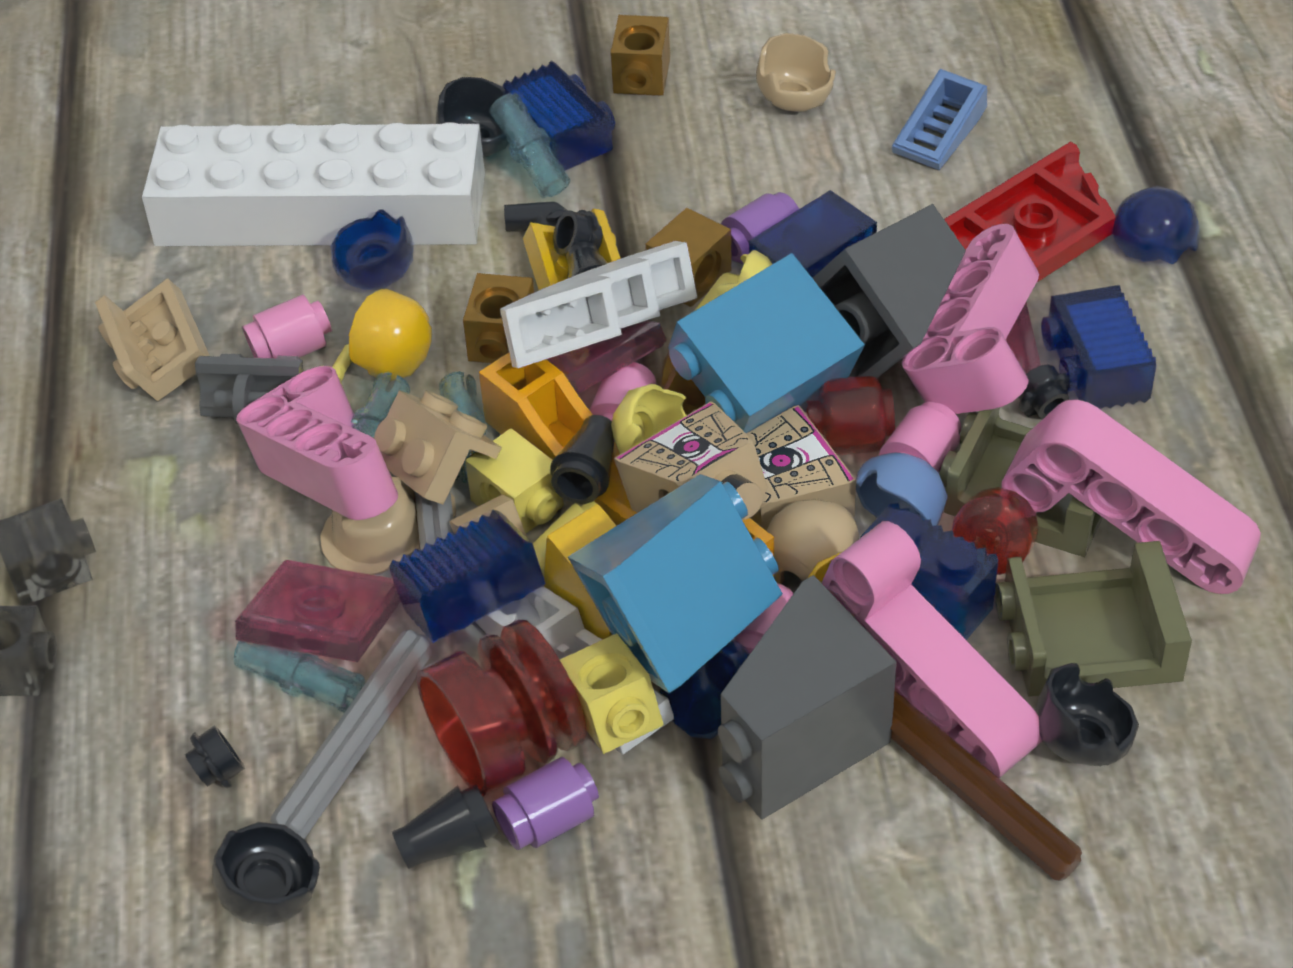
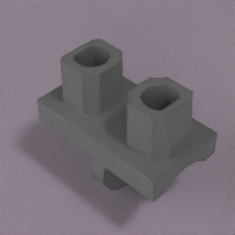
M224 353L220 357L199 356L195 362V370L200 385V416L234 417L236 424H238L236 421L237 415L244 407L294 376L304 372L303 360L298 356L280 355L276 359L245 358L241 354Z

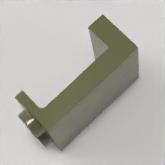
M1000 407L979 412H968L960 434L961 447L958 452L949 451L939 474L947 493L944 513L1085 558L1101 523L1102 516L1070 493L1051 509L1033 513L1013 505L1002 491V480L1024 437L1033 428L1001 419L999 416Z
M1160 541L1135 543L1130 568L1027 578L1021 557L1007 558L1005 581L995 584V604L999 620H1009L1012 631L1008 633L1007 638L1009 662L1013 672L1022 671L1028 697L1040 696L1051 669L1069 663H1077L1079 665V676L1083 681L1096 683L1107 678L1111 680L1113 688L1182 682L1184 680L1192 639Z

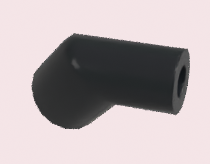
M555 201L504 205L506 232L527 231L530 222L556 226L560 216L568 210Z

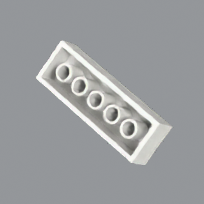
M451 122L444 124L392 123L388 125H350L341 123L336 125L284 124L277 126H244L239 124L229 126H161L142 195L154 246L477 244L485 177L479 124H457Z

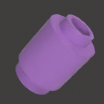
M778 192L774 195L766 193L724 218L721 224L731 229V260L744 265L740 259L743 254H749L751 251L756 250L768 257L794 241L796 233L803 226L802 214L795 201L783 192Z
M559 757L504 787V796L494 800L492 808L500 828L516 850H520L529 844L534 848H538L594 816L592 802L599 798V794L593 778L583 764L577 763L572 766L566 758Z

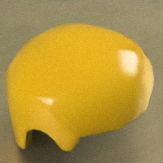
M379 289L367 296L355 313L349 332V356L351 361L366 369L369 375L390 382L412 376L426 360L432 341V327L429 323V316L416 300L389 289Z

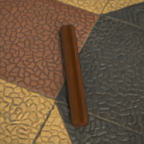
M894 691L893 719L890 728L892 730L891 739L1054 880H1065L1077 869L1082 861V851L1076 843L927 716Z

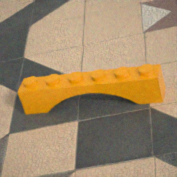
M508 352L479 371L485 422L501 435L512 428L552 460L579 431L584 420L593 415L580 399L565 374L547 359L521 368L512 367L510 353ZM614 442L609 487L594 502L599 504L617 526L637 513L631 509L614 460L615 457L620 455ZM744 519L743 522L752 539L760 538L774 556V536L752 519Z

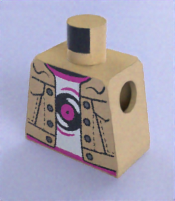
M713 402L705 404L614 458L631 509L636 513L699 474L719 480L722 484L729 482L737 490L748 510V516L742 520L756 514L767 490L766 480L751 438Z
M799 405L784 411L746 433L755 445L767 484L762 504L756 514L750 517V519L767 531L773 516L784 507L796 501L811 499L829 501L844 506L855 519L856 479Z

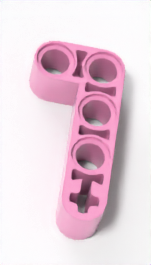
M999 224L982 231L971 241L922 343L903 358V368L924 402L940 403L949 407L955 414L1005 406L1018 398L1027 388L1029 381L1027 375L1008 345L1006 338L1036 285L1039 272L1012 225Z
M319 366L308 369L248 404L238 413L236 421L259 470L270 478L353 520L375 517L388 510L398 499V491L376 440L354 429L357 419L333 367Z
M1066 400L1059 404L1026 434L1002 480V491L1005 497L1013 505L1033 513L1051 509L1070 493L1136 542L1160 541L1168 565L1199 587L1217 594H1230L1242 586L1260 542L1261 532L1258 525L1250 517L1098 407L1081 400Z
M882 521L831 561L822 584L897 662L895 691L1000 778L1042 742L1039 715L911 585L921 564L919 550L911 537L901 527L890 521Z

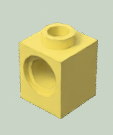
M510 428L493 440V442L502 447L497 459L476 452L465 460L470 499L474 504L480 506L500 495L512 498L524 531L528 533L537 525L551 520L557 511L564 506L563 498L552 487L550 465L553 460Z
M617 633L557 661L572 710L603 754L664 726L648 672Z

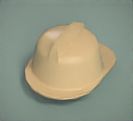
M394 475L392 480L398 491V499L385 512L368 519L353 520L332 510V514L326 520L320 535L322 553L330 565L345 574L365 577L383 573L420 549L415 491ZM451 493V502L454 519L456 515L455 497Z

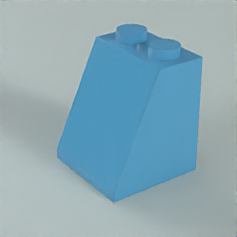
M791 253L677 321L668 349L670 359L676 371L684 379H692L705 396V403H715L745 433H748L794 406L799 405L804 412H807L838 397L865 344L794 254Z
M702 474L694 477L568 556L611 634L617 633L648 672L651 681L668 693L681 686L783 595L773 577V574L779 571L778 564L766 544L760 538L753 540L742 519L748 516V510L737 490L729 482L722 484L721 481Z

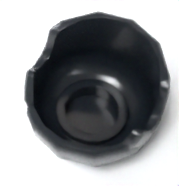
M460 77L446 83L439 95L435 119L436 124L450 122L457 124H479L483 157H489L505 149L509 144L515 129L516 113L510 112L507 106L506 91L500 85L480 77Z
M1069 663L1051 669L1035 707V712L1039 715L1042 742L1061 758L1082 765H1110L1126 756L1134 743L1139 723L1132 706L1114 692L1111 680L1105 678L1096 683L1085 682L1079 676L1080 668L1077 663Z
M257 822L236 831L231 830L225 835L213 859L212 883L222 907L242 922L269 926L288 921L298 914L310 901L319 877L320 863L313 856V851L307 841L286 825Z

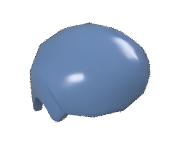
M888 453L867 460L862 464L856 476V492L862 506L880 521H890L897 524L909 536L918 529L925 528L923 538L926 541L932 538L941 520L947 501V493L939 473L929 463L919 457L906 453Z

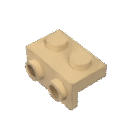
M168 278L124 311L105 295L95 302L103 321L98 326L99 331L117 356V359L113 361V367L122 381L131 389H136L140 386L155 400L159 401L196 374L195 362L199 356H210L181 289Z
M399 390L387 417L377 427L374 439L388 470L392 474L399 477L401 481L423 498L443 505L470 449L497 459L502 447L484 435L487 428L486 424L470 415L457 411L458 405L453 401L428 390H425L422 399Z

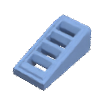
M939 69L892 144V152L940 170L986 110L987 86ZM948 104L960 110L959 112H956L951 109L943 107V105ZM936 115L941 118L947 119L949 121H952L951 125H949L947 123L941 122L939 120L934 119V116ZM926 127L945 135L943 138H940L923 130ZM917 139L937 148L933 151L913 142Z

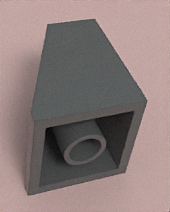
M934 204L844 249L813 277L816 284L865 344L841 391L847 401L856 397L922 343L966 252Z
M814 575L800 584L721 693L722 725L718 728V734L722 743V766L719 767V775L731 797L737 802L745 800L761 820L891 743L892 730L890 728L893 719L897 662Z

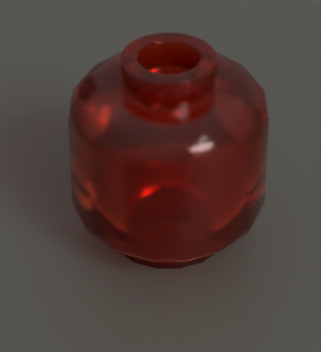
M873 376L830 379L820 387L818 400L807 401L808 418L837 455L880 451L885 444L886 437L891 436L895 431L892 390L882 389L879 380Z
M996 487L983 489L966 501L953 519L950 534L953 549L964 565L974 572L994 576L1006 573L1007 558L1021 557L1022 562L1026 559L1036 544L1039 527L1036 513L1027 499L1013 490Z

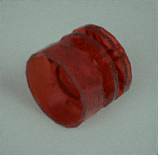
M517 619L503 626L500 637L495 634H488L480 638L477 646L480 666L465 651L457 650L419 669L416 677L421 702L438 742L462 780L469 787L477 784L483 797L523 776L526 769L523 749L537 762L546 764L555 759L558 748L570 751L583 744L587 737L583 710L567 671L540 631L523 619Z

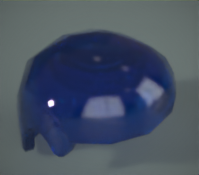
M1156 185L1132 193L1117 208L1113 228L1114 241L1127 257L1144 262L1160 259L1169 264H1175L1186 249L1190 248L1192 251H1197L1200 229L1194 204L1182 192Z
M379 209L372 218L356 219L342 227L330 245L332 265L337 275L347 284L361 290L385 289L399 281L407 272L414 257V242L404 217L400 216L395 219L384 209Z
M732 639L681 686L670 693L661 688L660 694L669 699L674 716L673 723L689 736L713 739L719 735L718 728L722 725L721 693L750 655L744 645Z

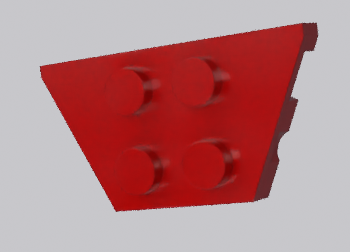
M1070 141L944 220L965 250L971 241L982 231L999 224L1012 225L1039 272L1037 281L1039 282L1112 235L1116 216L1107 200L1099 195V185L1092 172L1085 173L1079 163L1080 150L1076 144Z

